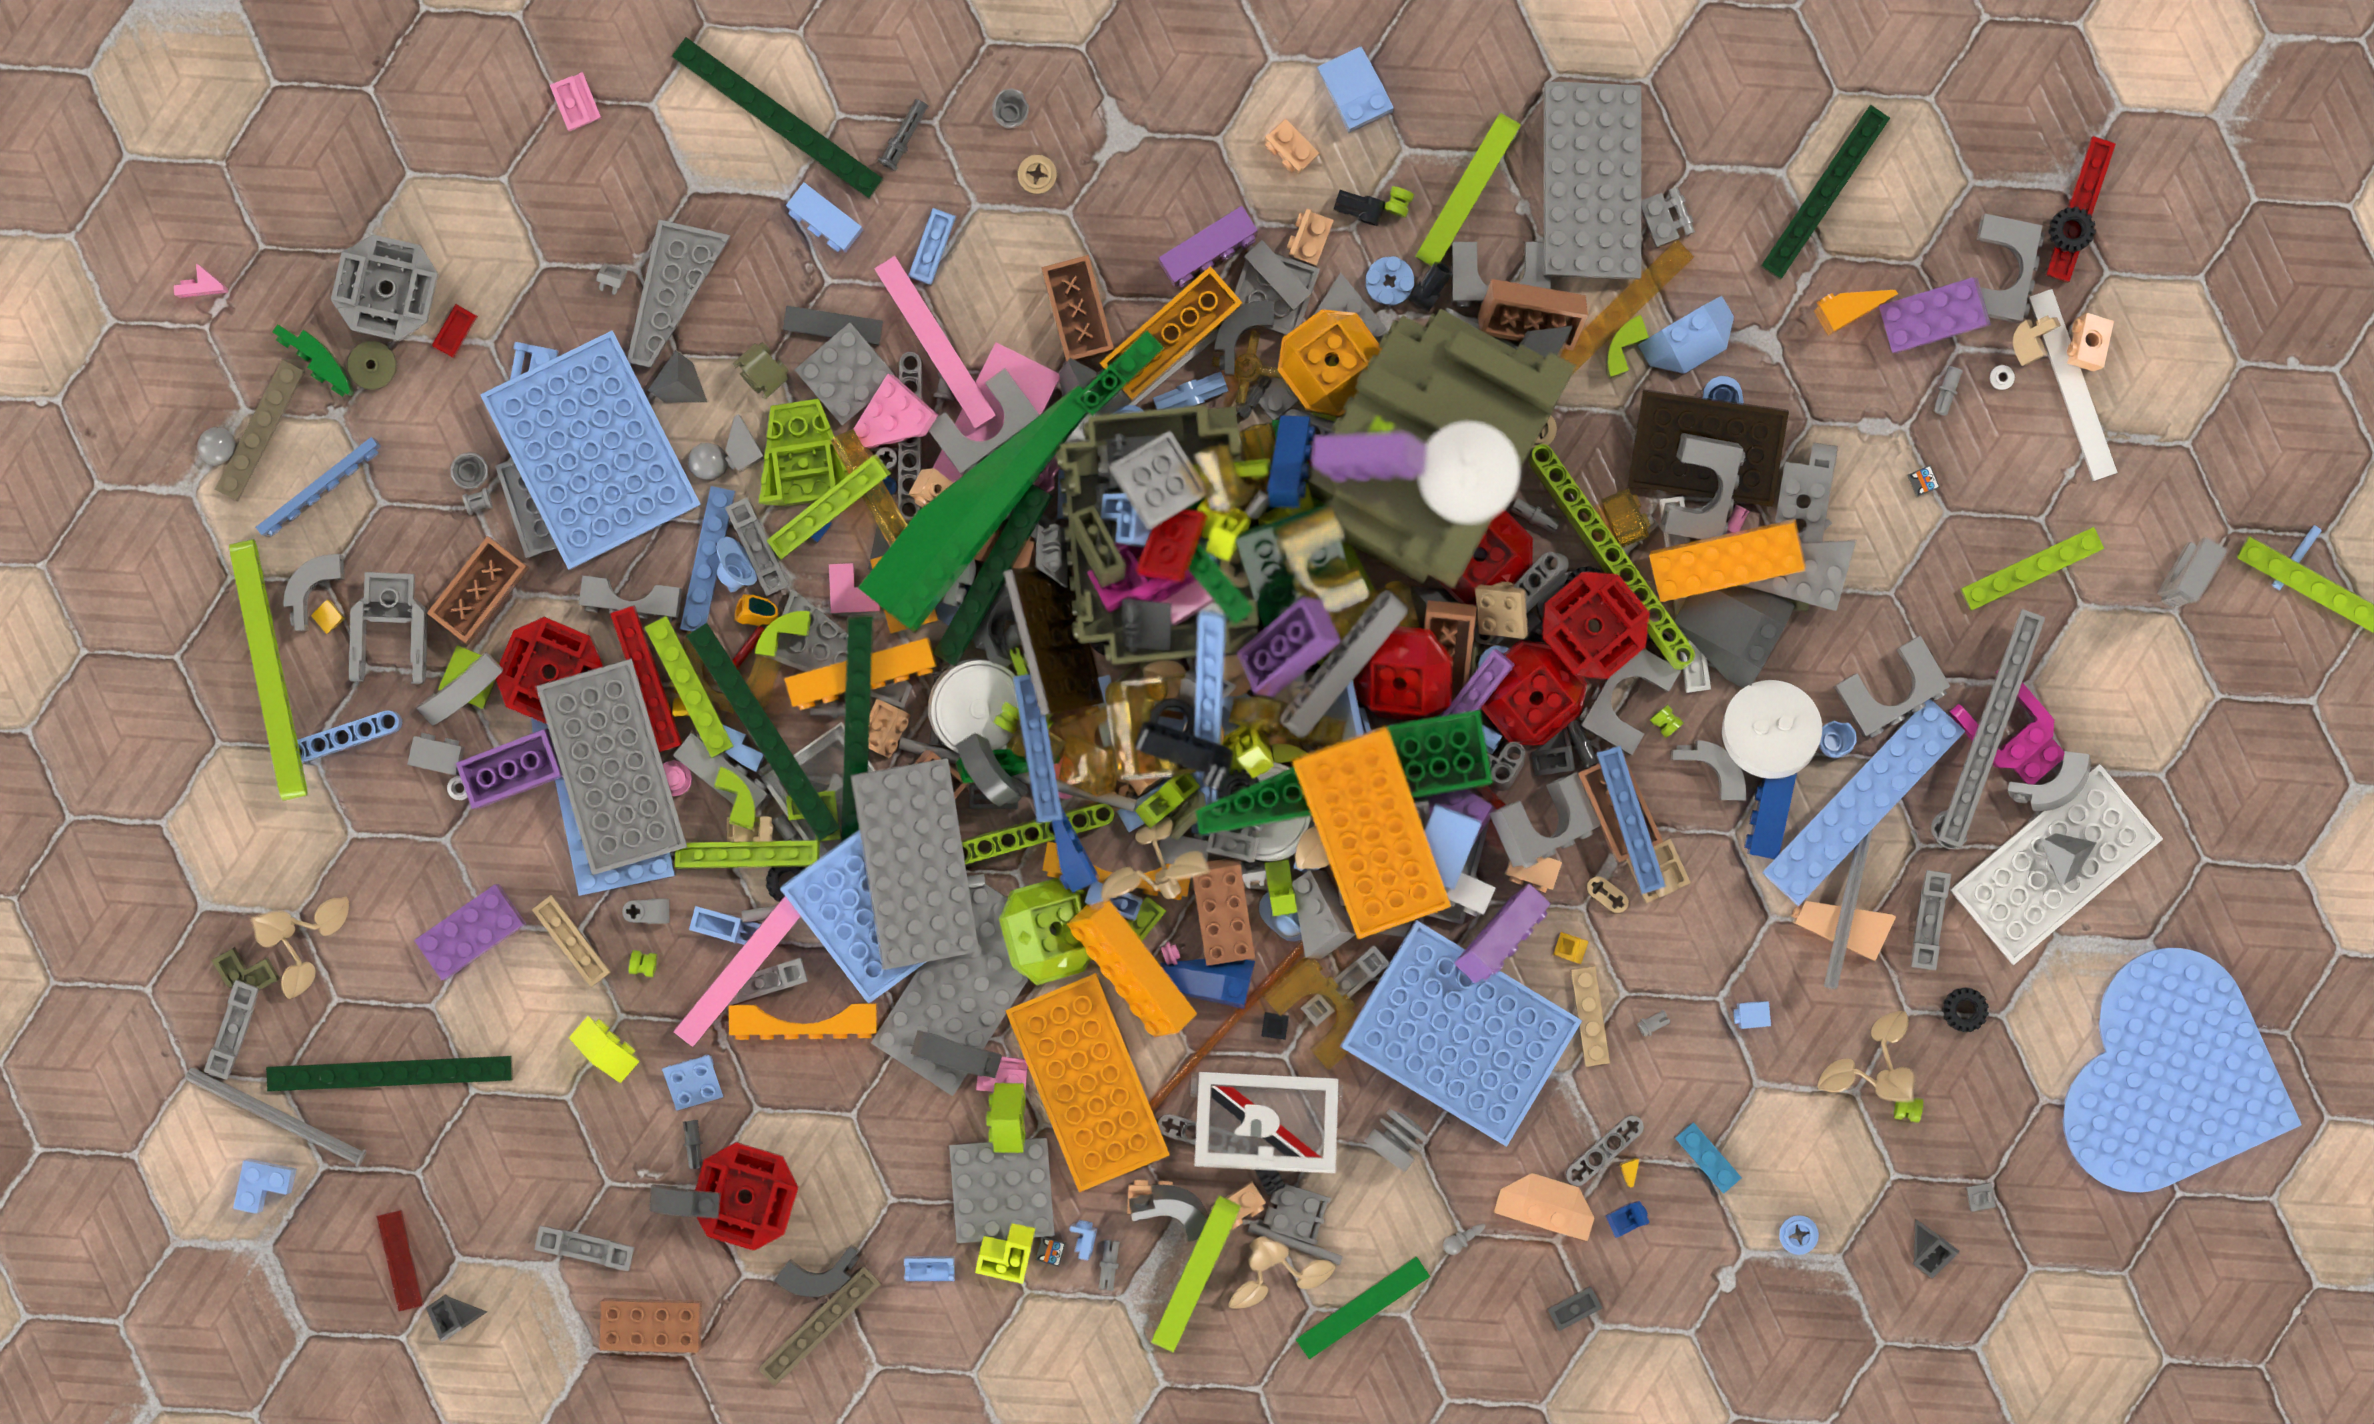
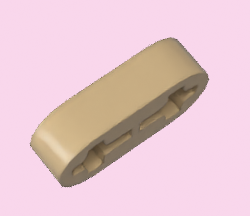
M1595 876L1588 880L1586 884L1587 893L1608 910L1614 913H1621L1627 909L1629 901L1627 896L1605 878ZM1599 881H1602L1603 884L1601 887L1605 891H1607V893L1605 895H1603L1601 892H1596L1594 894L1592 892L1594 888L1591 884L1593 882L1598 883ZM1610 894L1615 898L1621 896L1623 906H1617L1614 909L1612 907L1613 901L1607 897Z

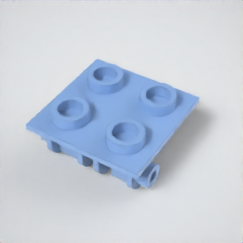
M704 1055L700 1058L690 1059L686 1062L683 1061L682 1063L662 1068L676 1111L723 1097L713 1067L712 1056Z

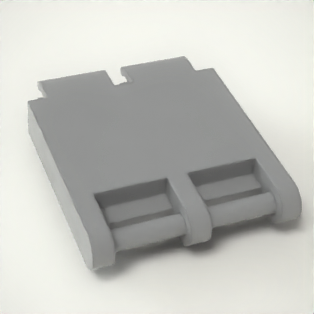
M1284 1183L1286 1187L1272 1193L1270 1202L1278 1206L1277 1209L1268 1206L1263 1223L1271 1226L1270 1231L1317 1245L1318 1240H1316L1320 1225L1324 1223L1323 1215L1327 1202L1330 1203L1331 1198ZM1320 1201H1323L1319 1211V1215L1317 1217L1316 1214L1319 1208ZM1315 1221L1316 1224L1314 1227V1231L1312 1237L1310 1238L1309 1236L1312 1230L1313 1223Z

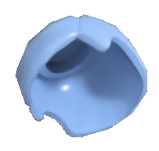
M1829 722L1822 727V736L1818 747L1828 757L1841 758L1853 750L1857 742L1856 731L1849 723Z

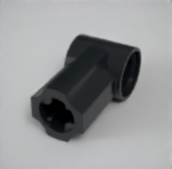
M1340 189L1333 210L1356 217L1357 220L1363 223L1378 226L1385 202L1374 197H1362Z
M1435 262L1423 281L1418 283L1408 299L1429 313L1440 297L1439 293L1452 275L1449 267L1443 263Z

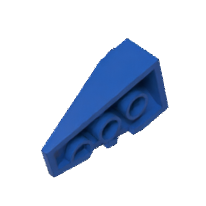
M1060 804L1062 820L1052 821L1060 869L1063 874L1060 876V880L1065 889L1070 888L1073 893L1097 882L1099 875Z
M1206 959L1177 961V965L1159 963L1183 996L1245 1009L1255 961L1246 959L1208 966L1206 965Z

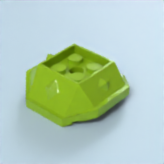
M1060 878L1050 879L1010 891L999 922L1011 965L1014 969L1029 978L1036 985L1085 971L1092 958L1087 955L1083 944L1074 938L1067 923L1086 905H1089L1085 903L1087 892L1079 889L1072 893L1070 888L1065 889ZM1051 924L1054 925L1056 929L1055 935H1052L1050 932Z

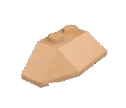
M1533 1173L1500 1189L1493 1212L1588 1241L1594 1221V1216L1579 1187Z

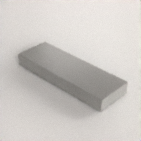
M1263 240L1244 256L1293 311L1312 294Z

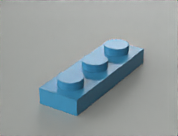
M1694 1122L1675 1137L1677 1142L1723 1194L1742 1178Z

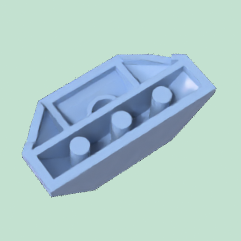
M1720 296L1657 332L1637 346L1650 367L1685 374L1727 349L1734 316L1723 297Z

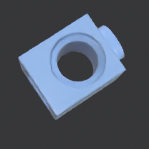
M1769 1001L1737 1003V1009H1733L1734 1023L1739 1024L1741 1029L1771 1026Z

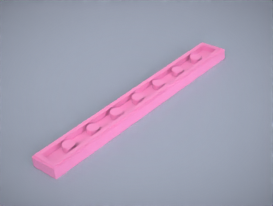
M894 256L874 268L974 428L978 430L997 418L897 258Z
M786 896L783 897L674 1029V1033L692 1047L800 918V914Z

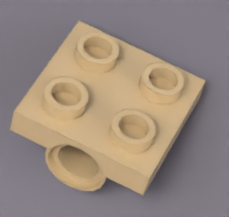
M1500 582L1493 586L1479 585L1475 588L1479 634L1523 639L1528 635L1525 589L1514 588V584L1509 582Z
M1670 838L1653 847L1666 887L1641 894L1645 903L1672 893L1691 883ZM1628 858L1626 862L1639 888L1631 860Z

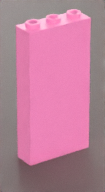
M995 342L975 383L997 418L976 430L962 409L955 422L956 427L966 438L973 441H987L1000 432L1004 424V410L985 382L1004 368L1039 415L1045 412L1060 382L1059 373ZM942 449L933 468L954 483L963 475L959 473Z

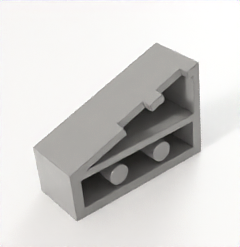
M1310 869L1292 882L1305 958L1323 959L1356 935L1344 906H1340L1339 896L1327 871Z

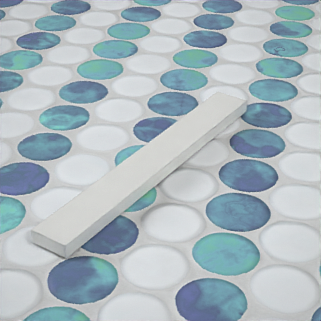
M2050 289L2030 296L2028 300L2036 321L2048 315L2050 319L2057 317L2061 324L2060 327L2041 337L2091 478L2095 481L2115 474L2117 470L2080 367L2067 364L2069 357L2067 349L2071 340L2054 292Z
M1684 496L1659 499L1661 519L1665 504L1685 507ZM1663 531L1665 548L1690 542L1689 537L1664 533ZM1688 596L1673 599L1675 618ZM1685 636L1695 652L1694 660L1687 668L1683 669L1686 693L1710 690L1707 658ZM1680 652L1681 662H1686V654Z

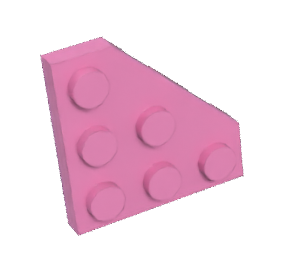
M887 374L852 430L851 435L865 448L869 449L887 443L893 444L905 441L907 438L925 436L938 414L898 378Z

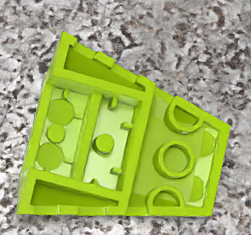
M812 399L770 406L759 504L787 507L813 503L849 475L820 400Z

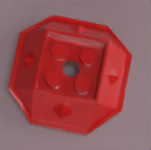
M1504 509L1492 518L1476 549L1484 548L1487 551V558L1482 562H1478L1474 559L1473 554L1454 588L1437 578L1435 579L1460 604L1477 605L1475 588L1479 585L1493 586L1500 582H1509L1515 585L1533 566V537Z
M1581 572L1544 603L1542 638L1574 676L1609 679L1645 648L1650 612L1618 574ZM1591 619L1599 623L1597 633L1591 632L1588 628V622Z
M542 617L513 630L499 663L503 671L495 679L507 708L547 724L536 686L601 668L604 665L590 635L547 617ZM549 665H553L556 668V675L552 679L546 678L544 674L545 668Z
M1396 626L1354 677L1356 699L1378 717L1411 721L1414 719L1418 721L1421 717L1424 720L1434 718L1448 709L1452 703L1453 658L1436 640L1437 637L1431 630ZM1398 678H1403L1406 682H1401Z
M1519 640L1503 653L1515 665L1481 708L1509 743L1544 745L1581 715L1588 683L1583 677L1574 676L1547 643ZM1535 691H1540L1539 698L1531 701L1530 695Z
M735 1142L704 1159L695 1191L721 1193L719 1218H696L707 1237L755 1251L785 1235L799 1186L783 1155ZM747 1189L752 1193V1200L750 1202H743L740 1199L739 1194L741 1190Z

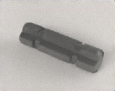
M1265 374L1259 376L1256 381L1257 384L1253 385L1244 399V404H1241L1238 408L1237 413L1241 417L1247 419L1252 413L1251 409L1255 408L1265 393L1264 389H1267L1271 384V378Z

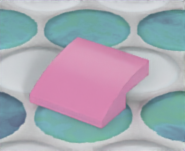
M1195 581L1161 603L1172 604L1171 622L1174 626H1177L1213 603L1214 600L1199 582Z

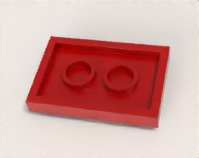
M1184 509L1153 527L1137 566V573L1141 576L1183 582L1207 520L1206 514L1204 512Z

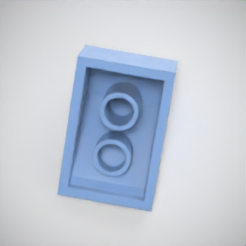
M1361 46L1317 67L1348 133L1393 112L1391 101Z

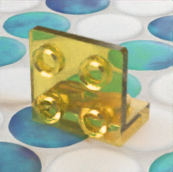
M1073 734L1068 735L1059 779L1096 797L1114 792L1124 746L1115 743L1106 747H1099Z

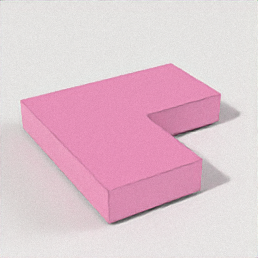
M853 563L829 564L832 614L880 611L879 604L858 589V587L855 588Z

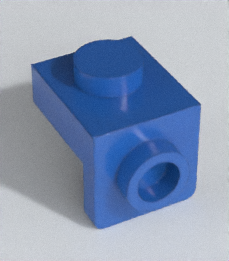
M1640 1201L1628 1203L1605 1215L1615 1238L1650 1223L1647 1217V1210Z

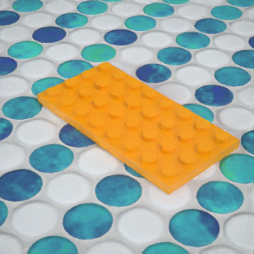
M1387 727L1292 759L1358 939L1451 907Z
M1096 973L1005 1010L1079 1192L1170 1155Z

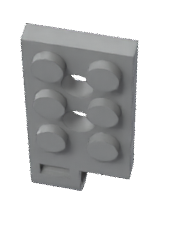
M1813 442L1809 465L1785 462L1775 523L1792 519L1804 520L1807 523V528L1804 532L1799 533L1801 542H1823L1838 446ZM1806 495L1811 499L1810 506L1805 509L1799 508L1796 503L1798 497Z

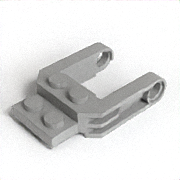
M365 572L364 597L351 608L350 681L363 682L365 678L367 620L371 622L396 623L411 621L410 662L413 663V680L411 684L425 683L428 610L415 598V574Z

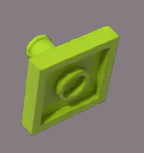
M457 645L438 690H442L464 673L469 665L482 655ZM496 679L468 703L484 709Z

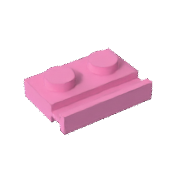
M583 72L550 85L568 131L589 124L597 119H602Z
M1002 1057L996 1078L983 1075L977 1076L976 1090L994 1092L995 1083H1024L1026 1091L1028 1065L1025 1059Z

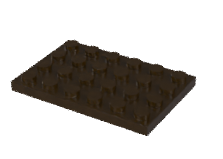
M1643 389L1627 485L1630 487L1714 498L1718 489V478L1715 471L1706 466L1681 462L1676 457L1681 434L1684 433L1738 443L1745 452V459L1743 465L1739 466L1738 469L1739 484L1737 489L1733 490L1732 499L1735 502L1773 507L1789 410Z
M1036 566L1005 571L1006 586L1012 601V609L1016 616L1018 632L1022 639L1024 654L1028 662L1031 681L1035 688L1037 704L1041 715L1105 703L1090 643L1081 644L1079 639L1074 638L1073 623H1078V615H1073L1072 601L1076 600V591H1071L1069 576L1072 575L1069 566L1067 588Z

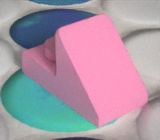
M196 264L198 283H195V280L180 281L181 285H174V295L179 298L228 293V288L198 264Z

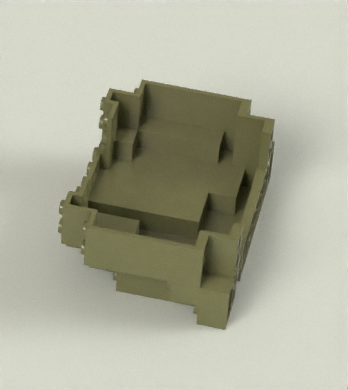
M1442 309L1439 310L1437 315L1432 313L1426 327L1402 315L1399 322L1394 320L1388 331L1389 334L1384 335L1379 344L1382 350L1378 356H1372L1367 366L1369 370L1364 369L1359 376L1355 387L1358 392L1355 398L1350 396L1343 409L1347 412L1343 419L1337 418L1332 427V431L1335 432L1333 436L1367 434L1375 417L1379 415L1383 421L1395 424L1391 433H1408L1427 445L1437 432L1449 425L1459 422H1478L1496 429L1508 439L1516 452L1519 468H1521L1538 435L1542 432L1576 365L1552 352H1549L1546 358L1522 344L1516 350ZM1312 466L1309 471V477L1305 481L1313 498L1323 502L1324 505L1329 504L1340 540L1421 584H1424L1427 576L1431 575L1454 588L1492 520L1491 518L1480 523L1464 524L1448 520L1439 515L1423 497L1418 482V475H1415L1414 479L1392 476L1390 480L1369 477V480L1366 481L1354 478H1346V481H1334L1330 476L1322 474L1319 469Z
M1206 405L1088 416V423L1083 424L1085 440L1090 439V441L1060 444L1061 450H1056L1058 467H1063L1065 477L1060 479L1061 493H1066L1067 503H1062L1064 518H1069V527L1065 528L1066 542H1071L1072 552H1067L1069 568L1074 569V576H1069L1071 591H1076V600L1072 601L1073 615H1078V623H1073L1074 638L1079 639L1081 644L1110 641V644L1105 645L1106 659L1111 660L1112 665L1197 657L1199 612L1177 626H1174L1171 622L1170 651L1136 648V652H1128L1127 648L1122 646L1123 605L1111 612H1108L1087 574L1092 568L1070 528L1071 514L1096 504L1094 484H1099L1097 483L1099 474L1098 463L1101 462L1100 456H1098V447L1107 445L1106 439H1114L1116 434H1123L1124 438L1156 436L1158 438L1171 431L1192 465L1241 461L1236 406L1207 409ZM1243 477L1240 480L1227 481L1230 501L1228 505L1246 512ZM1115 488L1113 490V494H1125L1122 488ZM1111 521V539L1114 543L1116 541L1117 522ZM1139 556L1138 558H1136L1138 564H1139V561H1140V559H1141V556ZM1242 560L1238 564H1231L1235 568L1234 577L1240 572H1246L1242 568ZM1145 576L1148 581L1154 579V577ZM1250 585L1236 588L1252 605L1254 611L1236 625L1227 616L1225 617L1224 655H1237L1240 649L1258 635L1256 600H1254Z

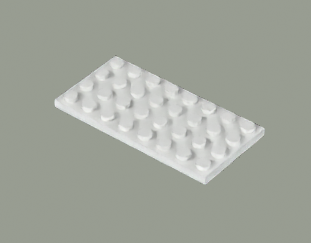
M2098 764L2090 771L2084 788L2072 801L2059 808L2042 811L1949 890L2009 962L2014 965L2162 841L2163 838L2106 770ZM2058 833L2097 842L2076 878L2060 886L2041 840Z

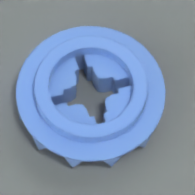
M1800 1215L1792 1216L1785 1220L1779 1233V1240L1782 1246L1788 1252L1796 1255L1810 1252L1816 1246L1819 1237L1815 1223L1808 1217ZM1796 1225L1800 1231L1809 1232L1802 1236V1245H1800L1796 1238H1789V1236L1795 1233Z

